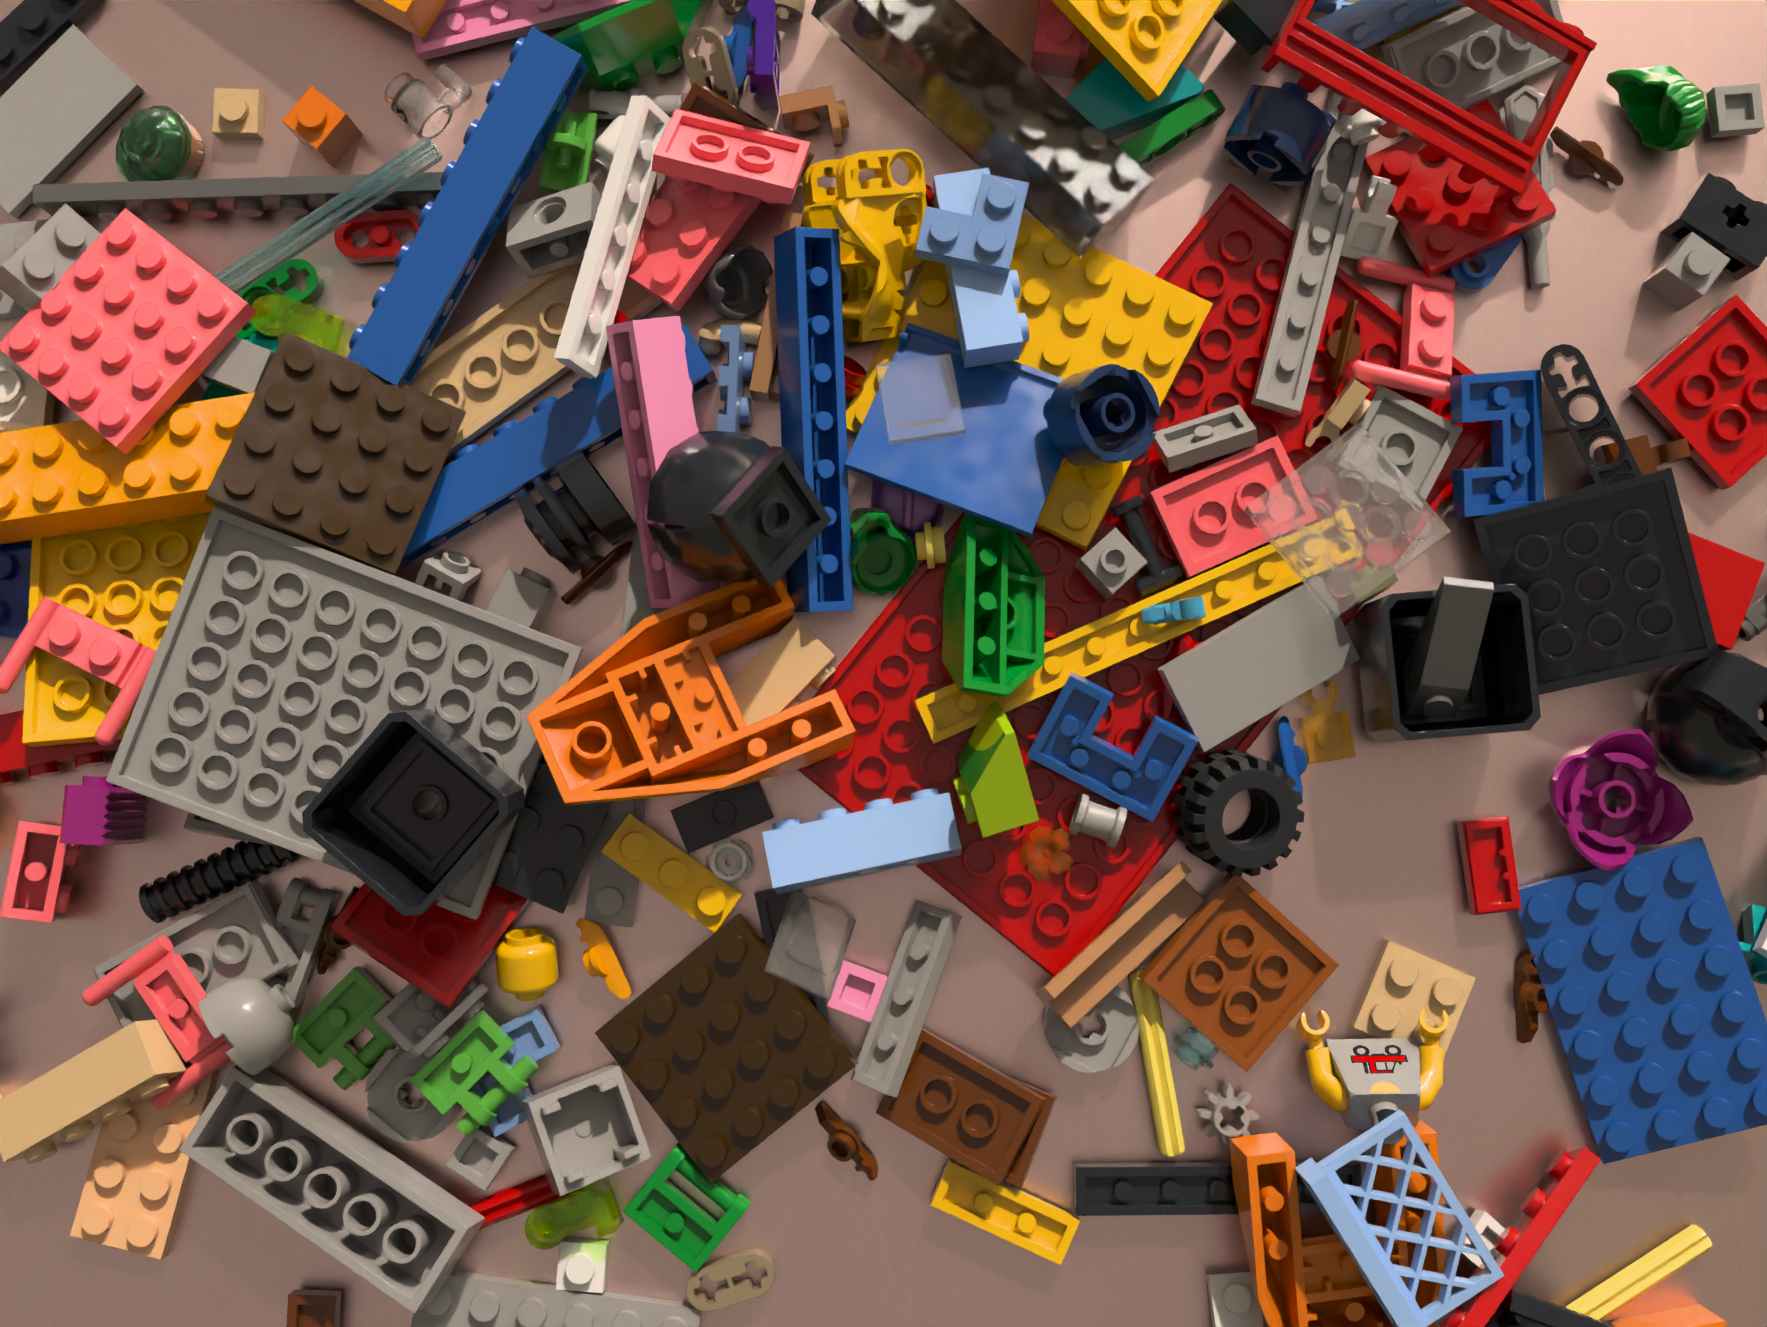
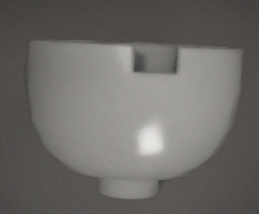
M253 977L230 979L213 988L198 1003L201 1016L214 1039L216 1040L222 1035L225 1041L232 1047L225 1053L243 1071L253 1076L275 1063L286 1052L292 1041L294 1022L289 1010L294 1008L295 1004L291 996L280 984H276L271 988L266 982Z

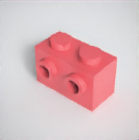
M1039 0L1029 73L1074 79L1078 60H1087L1090 40L1052 0Z
M19 821L0 917L52 923L56 921L58 912L67 913L72 885L63 883L67 866L76 867L80 845L59 843L61 826Z

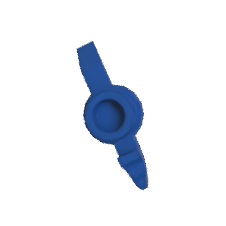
M743 5L734 17L732 33L729 36L723 35L738 90L743 86L747 76L746 53L747 46H751L753 22L749 17L747 5ZM722 90L725 95H728L726 90Z
M1282 716L1278 726L1280 748L1274 755L1273 763L1283 768V773L1290 775L1294 779L1296 785L1292 789L1301 792L1303 796L1301 775L1307 768L1308 756L1300 746L1294 744L1293 737H1295V732L1290 726L1289 719L1286 716Z

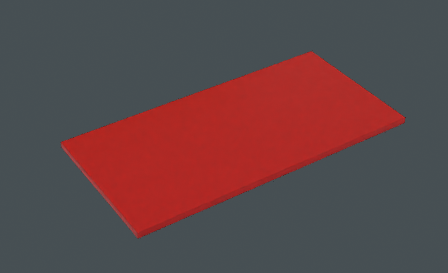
M1230 182L1155 274L1156 277L1213 303L1160 407L1159 418H1155L1153 432L1240 405L1257 429L1258 444L1278 435L1317 520L1186 579L1183 572V580L1143 598L1138 595L1134 586L1135 580L1147 576L1142 567L1105 600L1079 572L1075 565L1115 527L1133 546L1121 517L1113 519L1109 508L1139 495L1144 505L1137 509L1163 567L1176 562L1180 566L1148 494L1151 491L1250 448L1247 447L1236 453L1222 455L1195 464L1190 468L1179 469L1169 473L1152 443L1142 455L1133 459L1086 551L1035 526L1031 537L1016 532L1028 547L1045 576L1044 643L1341 512L1344 513L1363 555L1314 577L1322 579L1346 627L1363 605L1361 604L1349 612L1345 608L1339 595L1349 587L1346 579L1369 565L1372 566L1374 571L1388 564L1392 569L1453 492L1452 470L1472 468L1491 444V421L1454 423L1462 427L1463 430L1421 510L1417 512L1409 510L1333 469L1356 424L1353 425L1347 422L1343 429L1340 430L1339 435L1342 447L1338 456L1331 461L1324 457L1332 445L1329 437H1318L1310 448L1305 445L1307 434L1320 424L1326 412L1350 379L1353 378L1350 374V368L1355 361L1361 360L1400 370L1403 317L1338 266L1301 412L1296 417L1252 405L1251 401L1295 232ZM1350 300H1358L1359 307L1353 331L1359 336L1361 350L1353 361L1346 364L1342 381L1337 389L1333 391L1330 387V370L1333 366V360L1327 353L1326 343L1330 335L1340 330L1348 302ZM1452 356L1451 376L1475 374ZM1355 379L1371 390L1365 397L1369 400L1379 384ZM1385 386L1451 421L1450 394L1446 400H1440ZM962 512L944 534L946 563H936L935 568L928 569L927 560H923L910 576L908 582L901 587L837 666L836 672L812 697L815 698L831 690H836L856 730L851 747L797 770L850 813L864 811V804L878 799L891 798L893 804L911 801L910 795L912 793L925 789L936 788L939 794L949 792L961 844V855L915 866L1049 975L1054 977L1108 927L1178 837L1175 831L1180 827L1172 823L1171 812L1178 811V806L1171 802L1173 793L1180 794L1183 788L1182 785L1178 784L1182 774L1189 777L1193 773L1189 766L1196 760L1206 763L1205 755L1215 751L1222 755L1224 749L1246 752L1281 707L1206 752L1199 751L1195 746L1154 821L1151 822L1127 809L1122 833L1113 849L1107 847L1106 841L1081 832L1075 836L1069 834L1068 830L1081 793L1088 795L1090 801L1116 810L1120 805L1026 757L1062 688L1005 712L1016 735L1039 821L983 838L977 822L967 823L953 783L954 778L961 777L956 760L976 726L933 744L914 702L921 697L955 683L942 662L944 573L964 512ZM1309 579L1189 632L1193 635L1194 641L1204 642ZM1187 633L1085 677V679L1113 693V698L1093 735L1134 755L1155 715L1164 719V682L1157 669L1169 662L1175 646ZM1175 706L1170 719L1164 720L1189 732Z

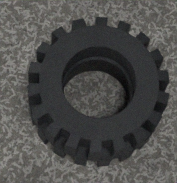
M1224 749L1223 755L1214 751L1205 755L1206 763L1198 760L1192 763L1189 767L1193 773L1189 777L1182 774L1178 784L1182 785L1183 788L1180 794L1173 793L1171 802L1178 806V811L1171 812L1172 823L1180 827L1175 833L1179 841L1186 844V850L1218 870L1239 877L1243 873L1249 876L1260 875L1261 867L1270 871L1278 866L1277 857L1281 856L1286 859L1292 850L1288 845L1292 839L1298 842L1302 833L1296 830L1298 822H1304V812L1297 809V805L1303 802L1301 792L1292 789L1296 782L1290 775L1283 773V768L1244 751L1239 752L1234 749ZM1248 789L1251 797L1249 817L1240 829L1225 835L1222 825L1225 807L1234 795Z

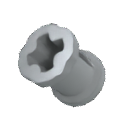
M1081 793L1070 821L1068 833L1076 836L1081 832L1106 841L1107 847L1114 849L1124 827L1127 809L1120 806L1116 810L1090 801L1088 795Z

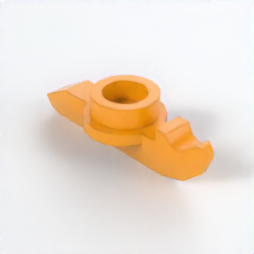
M578 919L576 926L582 931L579 939L581 943L586 941L589 949L583 952L585 969L593 977L598 975L603 977L608 990L621 1000L629 998L632 995V990L606 933L599 924L590 919Z

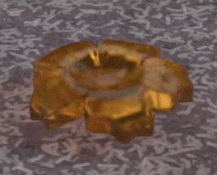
M1039 825L1031 830L1029 835L1032 843L1024 842L1019 852L1020 864L1029 865L1028 872L1033 875L1034 879L1037 882L1044 881L1047 883L1050 879L1051 871L1057 875L1063 871H1070V866L1074 860L1064 852L1071 849L1070 839L1072 836L1062 828L1053 832L1051 828Z

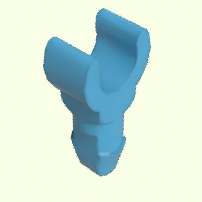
M1202 597L1160 605L1154 604L1141 610L1143 623L1152 625L1206 617Z

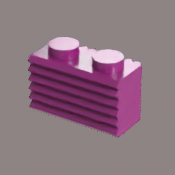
M83 776L82 785H65L59 843L94 846L142 843L146 839L142 833L147 830L143 826L147 821L143 815L148 812L145 805L149 801L142 794L107 782V776Z

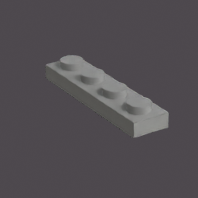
M915 900L857 1060L859 1063L854 1068L851 1080L883 1094L898 1097L962 916Z

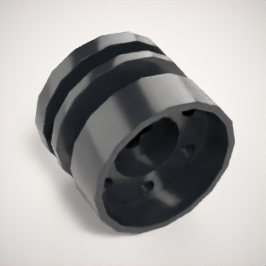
M580 448L554 465L563 485L555 491L540 477L533 480L544 500L538 503L525 488L514 494L521 508L524 522L534 537L551 557L562 563L572 574L583 568L582 563L573 551V548L577 545L592 561L598 557L595 546L590 538L595 532H598L606 541L614 546L638 528L622 503Z

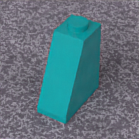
M1105 58L1062 101L1058 119L1061 121L1062 129L1072 140L1076 142L1082 140L1092 149L1150 126L1203 93L1205 85L1180 64L1160 96L1147 102Z

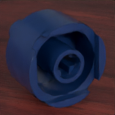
M1285 82L1281 88L1254 84L1248 91L1224 140L1226 141L1224 151L1234 163L1253 175H1256L1260 168L1272 173L1269 182L1283 186H1300L1311 173L1336 120L1331 114L1320 110L1316 105L1308 101V92L1298 84Z
M1108 364L1068 376L1056 387L1051 398L1045 402L1043 407V415L1047 421L1049 434L1054 445L1067 458L1070 464L1079 467H1096L1125 462L1139 457L1153 443L1156 433H1153L1155 418H1159L1160 414L1156 392L1148 379L1135 369L1129 370L1118 364Z

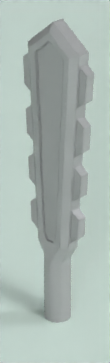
M1524 81L1501 101L1502 108L1497 113L1510 136L1521 143L1545 95ZM1547 137L1531 170L1549 197V192L1555 188L1554 172L1548 169V161L1553 157V140ZM1556 213L1551 220L1522 234L1527 242L1531 288L1534 289L1550 285L1546 237L1550 230V222L1556 218Z

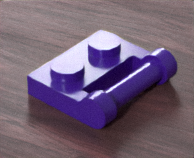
M748 0L749 17L756 27L753 37L754 46H747L746 53L747 75H750L751 93H758L761 110H779L781 42L779 33L776 30L775 1Z

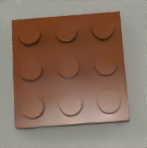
M1228 873L1139 977L1247 1072L1339 964L1246 880Z

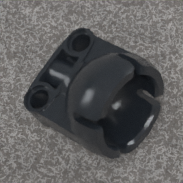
M1720 651L1715 657L1674 665L1659 678L1647 702L1646 720L1658 721L1659 729L1648 732L1656 746L1658 755L1673 772L1696 784L1713 786L1737 785L1757 779L1760 775H1767L1766 667L1741 654ZM1762 708L1764 717L1763 720L1759 721L1758 709Z

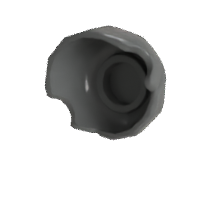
M751 245L725 249L706 274L704 281L705 294L708 303L719 315L732 320L751 317L755 315L762 306V303L767 301L768 294L764 290V284L767 278L772 275L773 269L764 252Z

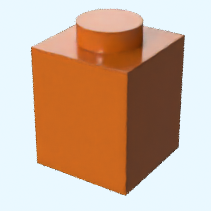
M312 86L308 88L281 120L300 142L333 168L362 135L361 131L344 111Z

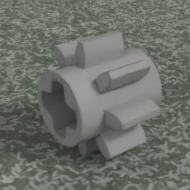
M1224 1083L1220 1093L1213 1094L1206 1089L1204 1093L1209 1099L1206 1108L1196 1109V1113L1200 1117L1210 1121L1205 1126L1203 1132L1210 1138L1220 1131L1221 1138L1227 1146H1230L1229 1138L1239 1135L1250 1136L1247 1130L1250 1121L1259 1119V1115L1256 1112L1245 1107L1251 1101L1252 1096L1244 1091L1235 1098L1233 1088L1229 1083ZM1224 1106L1232 1109L1231 1111L1235 1115V1118L1230 1123L1223 1119L1222 1114L1219 1112Z

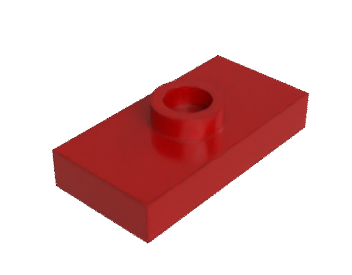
M1498 816L1457 821L1470 915L1522 910L1509 817Z

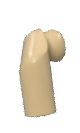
M724 317L704 324L698 332V335L701 336L698 342L701 351L705 354L717 355L723 351V342H720L721 324L740 326L745 343L758 346L762 323L747 319L732 320Z

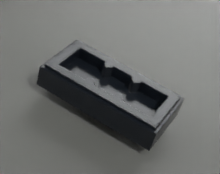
M760 780L723 791H715L670 810L687 853L694 852L775 818Z

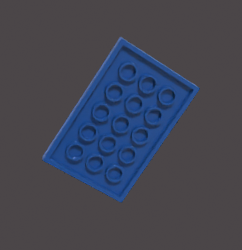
M1698 836L1634 854L1627 865L1614 870L1603 871L1595 866H1591L1519 887L1522 910H1517L1516 913L1529 951H1531V954H1536L1533 960L1536 968L1539 970L1538 977L1540 983L1545 985L1544 992L1603 1164L1767 1125V1021L1703 838Z

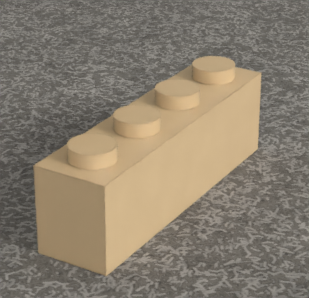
M794 617L728 684L747 726L801 704L802 702L798 698L811 685L818 690L836 672L831 666L836 660V656Z
M158 1020L134 1021L1 1099L0 1154L3 1162L26 1158L27 1164H32L47 1159L57 1153L56 1145L65 1141L67 1143L81 1139L94 1132L93 1124L101 1119L108 1121L132 1110L130 1103L138 1098L147 1099L169 1089L168 1081L185 1072L186 1069L180 1053Z

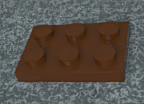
M922 1028L898 1097L885 1094L875 1113L1000 1186L1012 1167L1046 1098Z

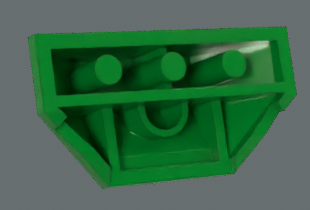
M633 0L580 22L556 34L553 39L582 55L589 70L581 84L599 91L616 90L623 92L638 85L640 79L655 73L667 74L681 66L684 61L682 51L684 39L690 32L703 27L713 0Z
M964 513L944 573L942 662L959 690L1005 698L1044 665L1045 576L1028 547L1015 531Z

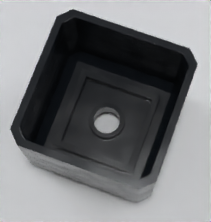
M1494 585V593L1470 688L1455 720L1407 714L1403 669L1437 590L1393 593L1364 604L1354 616L1357 651L1360 657L1358 661L1366 733L1378 743L1531 730L1540 719L1541 712L1528 594L1517 585Z
M420 709L388 713L302 812L303 831L403 916L421 915L447 897L525 807L524 789L432 710ZM423 791H432L441 800V811L435 818H425L416 809V799Z

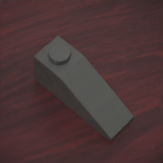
M1452 577L1442 578L1403 669L1407 714L1428 716L1434 719L1445 718L1455 720L1470 688L1494 593L1493 582Z

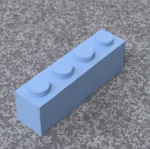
M989 167L933 176L932 201L934 208L973 216L982 174H990ZM945 264L964 368L1019 360L1023 342L1029 341V328L1026 314H1018L1015 299L1020 298V282L1017 270H1010L1008 277Z
M936 788L925 789L912 793L910 795L911 801L893 804L891 798L878 799L864 804V811L847 814L845 808H838L819 813V820L800 824L799 818H790L774 822L772 824L773 830L762 832L774 891L777 894L961 855V844L949 792L939 794Z

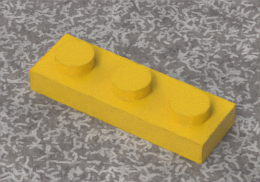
M628 812L599 850L714 933L719 929L742 896L740 892L716 877L708 869Z
M951 1158L948 1159L930 1200L931 1206L1059 1265L1062 1264L1080 1223L1078 1216L1004 1182L998 1186Z

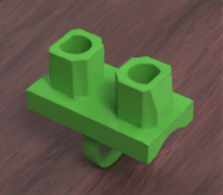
M565 111L554 132L547 135L538 183L539 190L557 193L588 183L598 114Z

